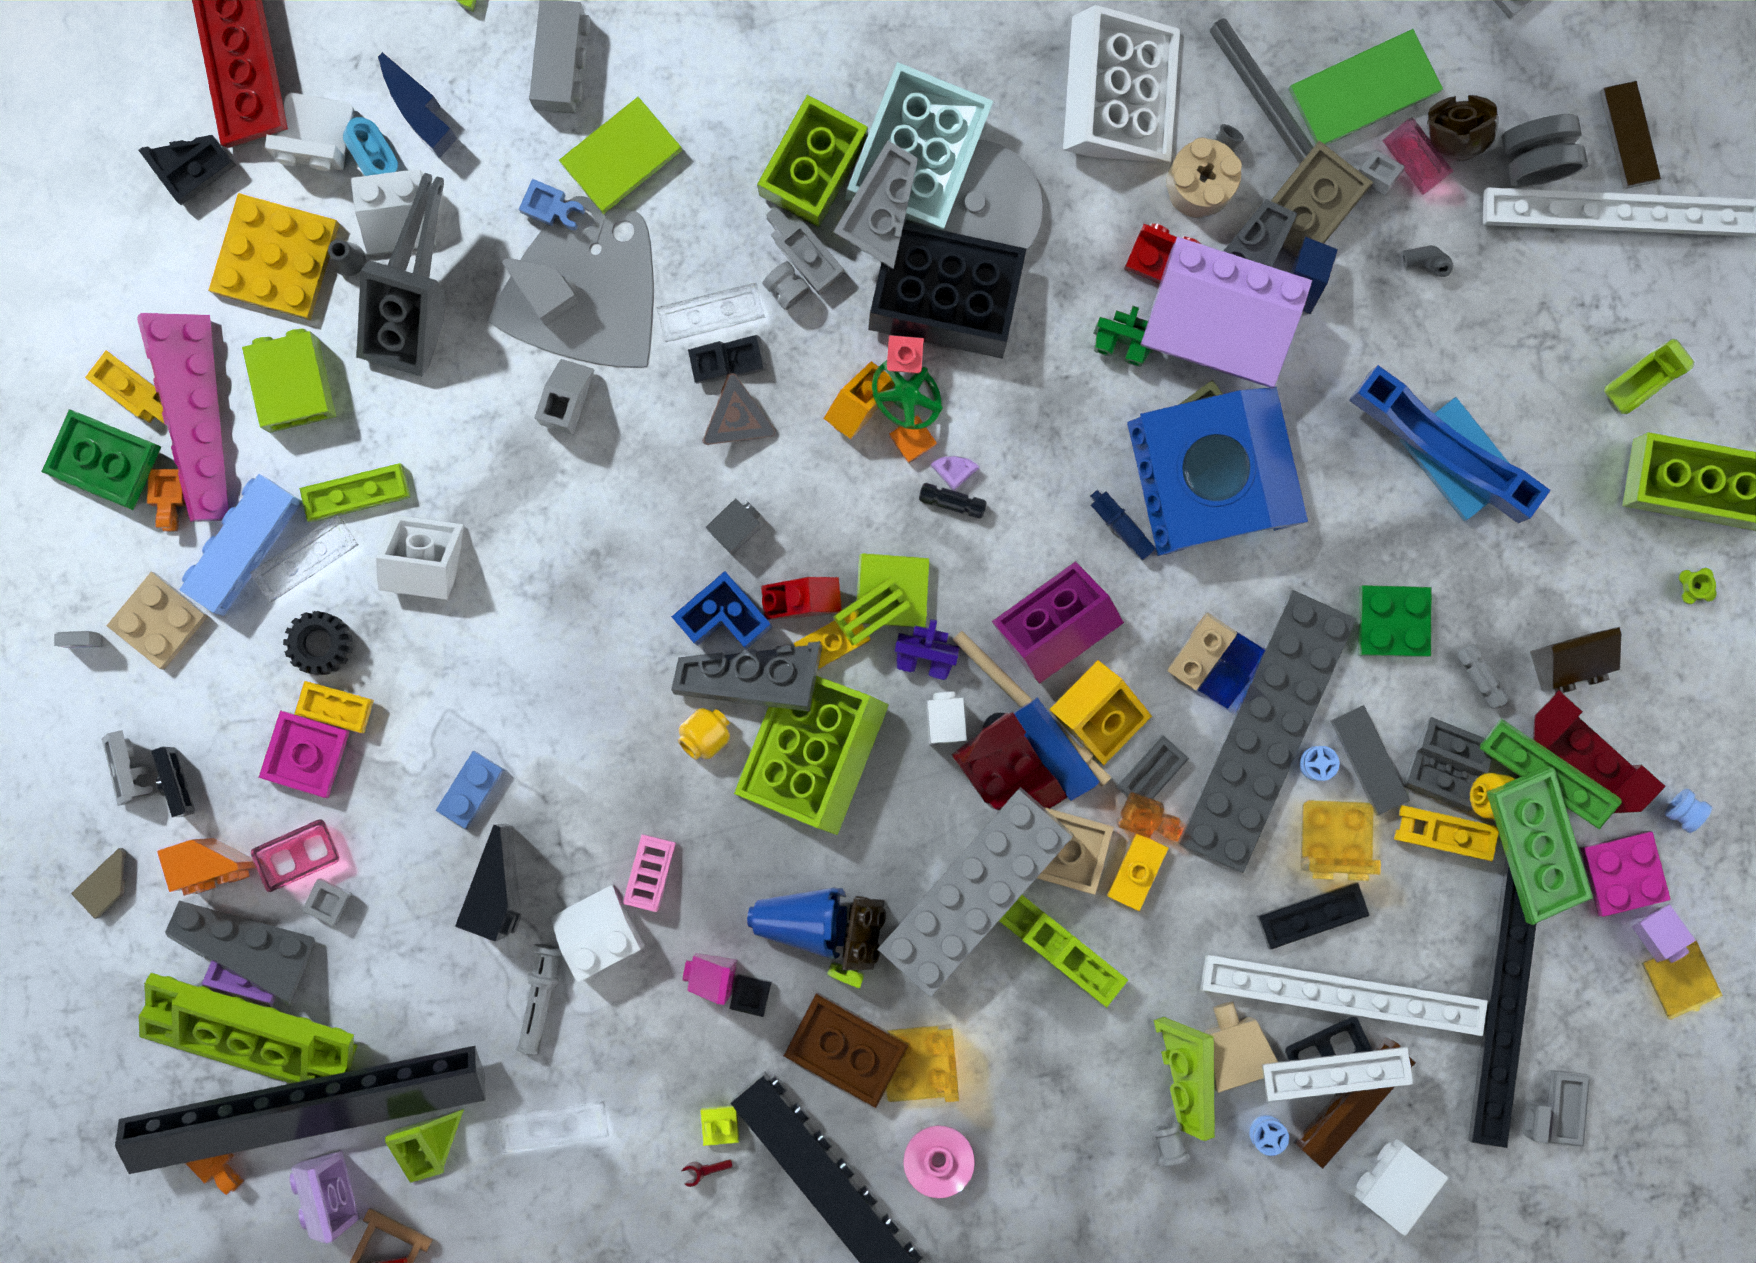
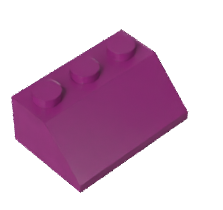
M1076 561L992 621L1021 664L1039 684L1124 623L1110 596Z

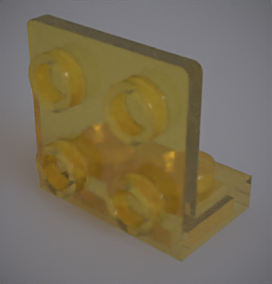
M951 1024L886 1030L910 1043L886 1089L889 1102L944 1097L945 1102L959 1101L954 1037Z

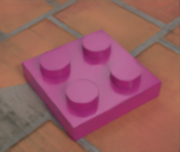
M280 710L258 778L323 798H329L350 731Z
M1652 831L1580 848L1598 916L1604 917L1671 900Z

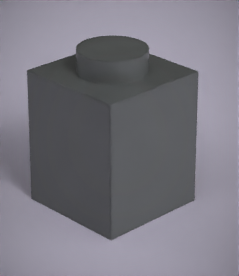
M735 498L706 526V529L733 556L762 528L757 520L761 514L747 500L741 504Z

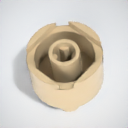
M1204 137L1197 138L1184 146L1177 154L1166 176V187L1172 205L1181 213L1194 218L1214 215L1220 212L1228 204L1239 187L1242 168L1240 159L1225 144ZM1201 175L1207 177L1205 183L1199 180Z

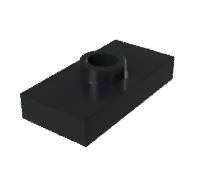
M163 746L151 750L159 775L156 777L157 788L160 794L166 797L172 818L194 814V804L176 748Z

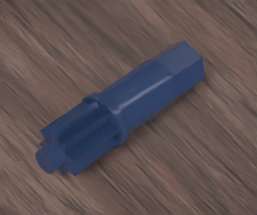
M1097 489L1090 495L1094 501L1091 507L1106 522V526H1110L1142 561L1156 549L1141 529L1125 513L1126 510L1122 509L1107 491L1101 494Z

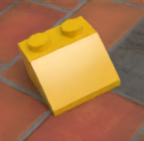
M1099 660L1049 709L1063 727L1079 743L1085 746L1103 766L1152 717L1125 681Z

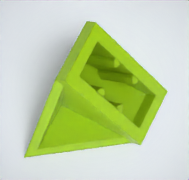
M464 1109L397 1128L385 1137V1143L410 1183L444 1173V1165Z

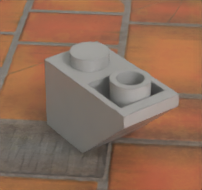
M560 359L544 386L534 417L542 426L574 435L595 370Z

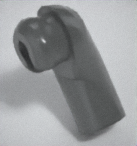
M1429 245L1402 251V262L1405 268L1423 265L1433 274L1440 277L1449 276L1454 269L1452 259L1436 246Z

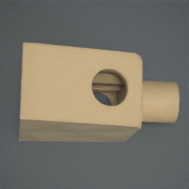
M1226 1002L1213 1007L1219 1026L1205 1030L1204 1033L1214 1036V1090L1219 1093L1263 1079L1262 1064L1278 1061L1256 1019L1252 1017L1239 1019L1234 1002Z

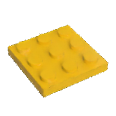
M238 193L208 291L215 295L311 321L330 258L328 247L336 239L340 223L332 218Z

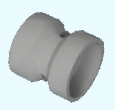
M788 261L783 262L772 270L762 282L769 292L779 295L778 303L784 310L792 308L810 291V286L804 279L796 280L795 269Z

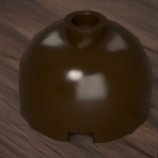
M1468 95V101L1456 102V96L1437 102L1428 112L1427 130L1431 144L1443 156L1458 161H1466L1484 153L1492 145L1497 134L1499 124L1497 106L1488 98L1477 95Z

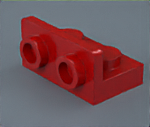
M1151 223L1150 226L1143 224L1124 270L1160 284L1170 251L1177 237L1169 234L1170 231L1162 225ZM1186 236L1182 237L1183 239L1201 244L1199 241Z

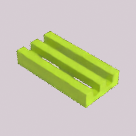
M892 577L833 616L852 646L911 606L908 600H905L902 596L903 593L900 588L898 589L894 584L896 582ZM888 588L891 593L848 624L845 622V617ZM896 600L898 606L854 635L852 630Z

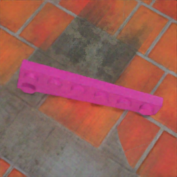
M140 313L137 316V321L147 359H150L155 377L153 378L156 392H159L163 420L165 425L168 426L172 441L171 450L175 464L178 466V476L190 522L222 521L229 509L210 315Z

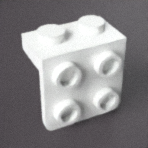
M297 93L287 94L284 102V112L288 130L279 132L278 136L267 134L264 148L280 164L295 166L298 163L309 165V167L321 171H329L330 169L343 171L347 153L343 132L348 122L353 119L354 107L348 101Z

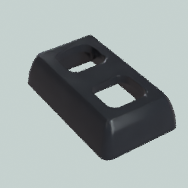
M1349 1017L1287 1046L1285 1053L1289 1061L1300 1060L1298 1057L1300 1051L1315 1046L1321 1057L1336 1055L1330 1039L1332 1036L1343 1031L1348 1032L1354 1044V1051L1351 1053L1373 1050L1358 1018Z

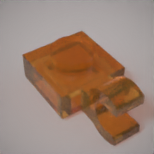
M1130 792L1116 820L1119 828L1148 838L1156 830L1164 837L1178 841L1184 830L1183 827L1179 826L1180 818L1163 813L1165 808L1162 802L1134 792Z

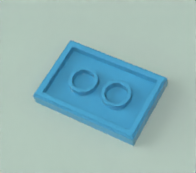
M1457 397L1434 413L1472 443L1509 463ZM1402 439L1399 440L1463 521L1468 520L1489 503Z

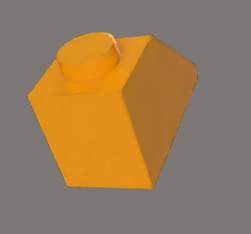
M872 361L840 390L823 418L849 439H852L866 425L878 409L872 393V379L879 366ZM885 371L878 378V392L893 389L895 386L891 377Z

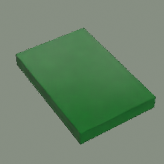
M69 409L41 472L134 510L161 446Z

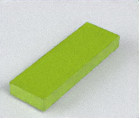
M401 463L299 488L306 519L309 523L411 498L404 467Z

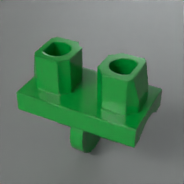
M1132 305L1129 314L1116 310L1113 318L1115 321L1099 317L1093 334H1096L1094 352L1105 356H1112L1116 342L1129 346L1124 361L1141 367L1149 353H1152L1153 350L1140 346L1148 321L1137 317L1139 307Z

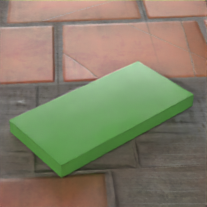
M1411 29L1290 85L1288 90L1315 144L1320 140L1325 145H1329L1439 94L1443 87L1414 29Z
M1543 767L1487 791L1526 922L1534 925L1592 899L1591 889L1554 767Z

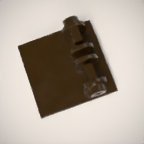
M855 895L853 902L850 903L848 917L850 923H847L849 930L845 934L847 940L844 942L842 970H874V965L880 956V951L877 950L880 947L878 943L880 929L884 926L886 920L885 900L869 899L868 897Z

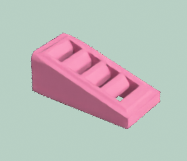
M644 834L641 835L623 904L653 912L660 910L676 842ZM646 847L666 851L664 858L645 853ZM643 860L662 865L661 871L642 867ZM639 875L657 878V885L638 881ZM636 888L653 892V899L635 895Z

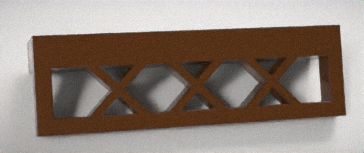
M1386 1037L1375 1050L1399 1048L1401 1046ZM1409 1057L1412 1068L1416 1062ZM1394 1087L1337 1093L1293 1143L1323 1169Z

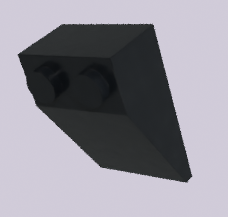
M506 823L493 824L455 925L457 928L496 942L508 937L510 933L514 934L522 916L521 913L517 912L520 906L513 826Z

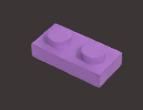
M211 961L202 981V987H206L213 992L231 997H239L245 1001L267 1007H272L276 998L270 993L263 992L252 986L249 981L240 976L233 975L222 969L219 964Z

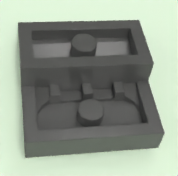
M1430 717L1419 739L1403 786L1466 812L1473 809L1470 802L1471 787L1479 776L1488 773L1492 760L1490 755L1480 749V744L1485 738Z

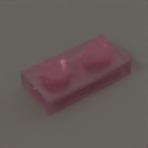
M1413 117L1407 119L1382 140L1398 163L1405 166L1404 171L1422 195L1428 193L1454 172L1440 152L1432 145L1431 140Z

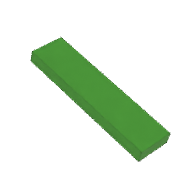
M1502 718L1480 744L1482 751L1521 777L1546 766L1554 767L1565 806L1599 830L1622 803L1621 798Z

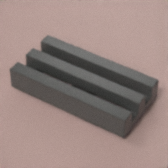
M1161 735L1117 784L1116 788L1124 793L1130 801L1135 803L1140 810H1144L1189 758L1164 735ZM1164 745L1168 750L1134 788L1130 790L1127 787L1128 784ZM1174 754L1178 758L1177 761L1141 800L1137 796L1138 793Z

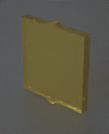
M1697 941L1686 946L1690 952L1673 963L1669 959L1656 962L1654 958L1642 962L1643 968L1669 1020L1691 1010L1699 1011L1700 1006L1723 996Z

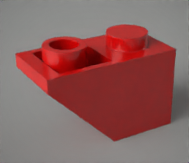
M804 577L761 586L763 615L767 620L821 616L842 611L839 577Z

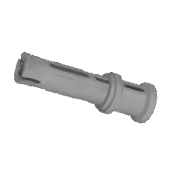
M534 944L533 950L536 952L532 973H529L527 976L528 984L531 987L519 1044L516 1049L527 1054L536 1055L540 1052L539 1047L551 991L559 983V979L556 976L560 957L563 955L560 947L546 944Z

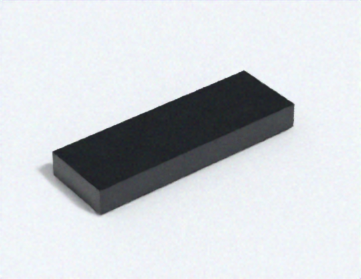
M1353 882L1257 915L1267 947L1271 950L1368 917L1370 914L1359 883Z

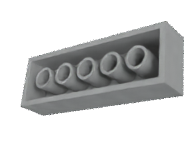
M1020 787L877 950L929 997H932L1071 840L1074 834Z

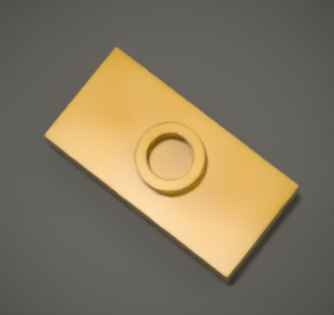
M854 611L844 618L847 624L856 618V612ZM834 620L793 644L795 647L807 646L809 642L820 641L822 651L818 666L819 670L868 643L871 639L867 636L852 646ZM860 624L852 632L856 635L865 628L863 624Z
M304 681L294 714L359 733H365L374 700Z
M1135 833L1106 896L1140 911L1169 848L1139 833Z

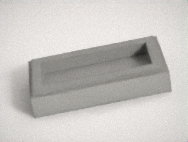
M1551 1070L1548 1106L1552 1107L1548 1143L1584 1147L1590 1075Z

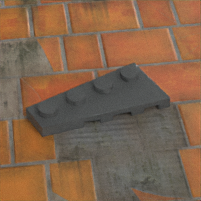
M820 641L809 642L807 646L792 647L791 645L776 646V649L757 651L756 649L742 650V653L724 655L721 652L678 657L671 690L674 695L810 711L822 644Z
M180 900L165 931L167 937L205 959L212 960L229 973L236 974L249 981L252 986L263 992L270 993L289 1007L316 943L312 936Z

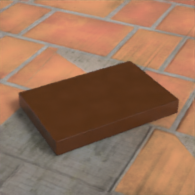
M817 992L783 1056L876 1108L910 1043Z

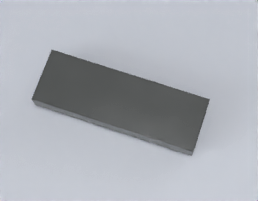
M1362 705L1330 720L1375 814H1383L1410 801L1365 706Z

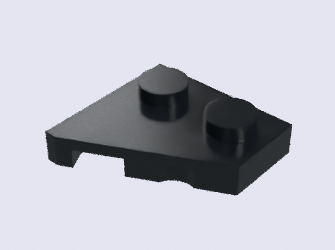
M213 135L196 137L192 141L169 142L170 145L152 149L146 146L138 150L179 205H183L236 166Z

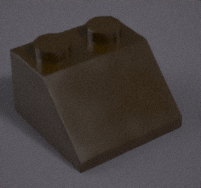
M1620 627L1590 633L1530 651L1541 690L1554 689L1555 693L1558 690L1566 693L1576 690V682L1587 680L1589 685L1610 680L1608 673L1620 670L1622 637Z

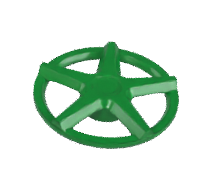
M887 360L876 369L872 379L873 397L880 411L891 422L906 429L917 430L930 426L938 418L943 409V406H941V395L936 382L928 373L927 367H922L921 372L915 373L909 380H905L899 372L888 371ZM886 370L895 386L893 389L878 392V378ZM924 380L932 391L934 401L919 392V388ZM893 401L897 407L903 409L905 422L898 420L890 414L882 402ZM915 405H920L933 411L928 420L915 424Z

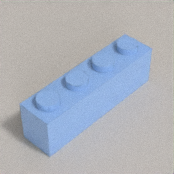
M258 474L256 479L252 478L247 482L242 490L243 497L236 508L232 507L227 511L222 519L223 527L216 536L208 539L202 549L203 556L196 565H192L185 572L182 578L184 583L179 590L215 614L225 616L302 503V500L261 474Z

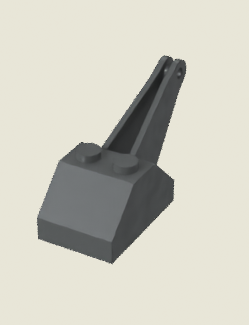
M428 173L423 174L415 199L388 265L368 260L360 273L356 358L420 377L424 375L430 366L445 314L446 291L437 280L429 278L438 211L444 188V179L437 176L432 183V175ZM424 216L413 273L407 272V266Z

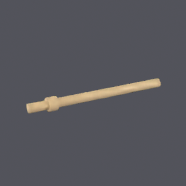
M963 631L953 639L1020 707L1032 701ZM1061 728L1099 780L1098 784L1103 787L1112 777L1092 759L1094 755L1085 746L1080 747Z

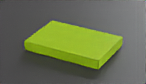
M637 96L560 158L559 162L604 215L682 152V147Z

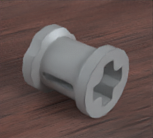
M1179 1122L1163 1124L1150 1130L1151 1136L1156 1138L1160 1153L1158 1164L1161 1167L1177 1165L1190 1159L1189 1153L1184 1151L1179 1132L1182 1126Z

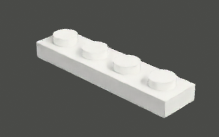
M1408 1047L1262 1064L1268 1102L1413 1084Z

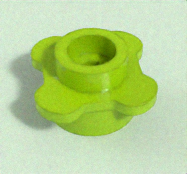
M1705 567L1697 572L1684 570L1679 574L1678 579L1683 585L1681 598L1686 604H1693L1696 600L1710 602L1716 598V581L1711 569ZM1695 583L1700 584L1699 589L1695 588Z

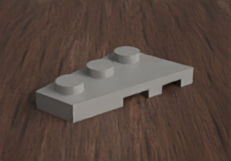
M887 140L833 233L894 269L918 158Z

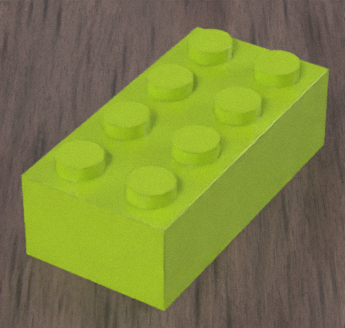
M1647 432L1633 439L1622 506L1756 531V452Z

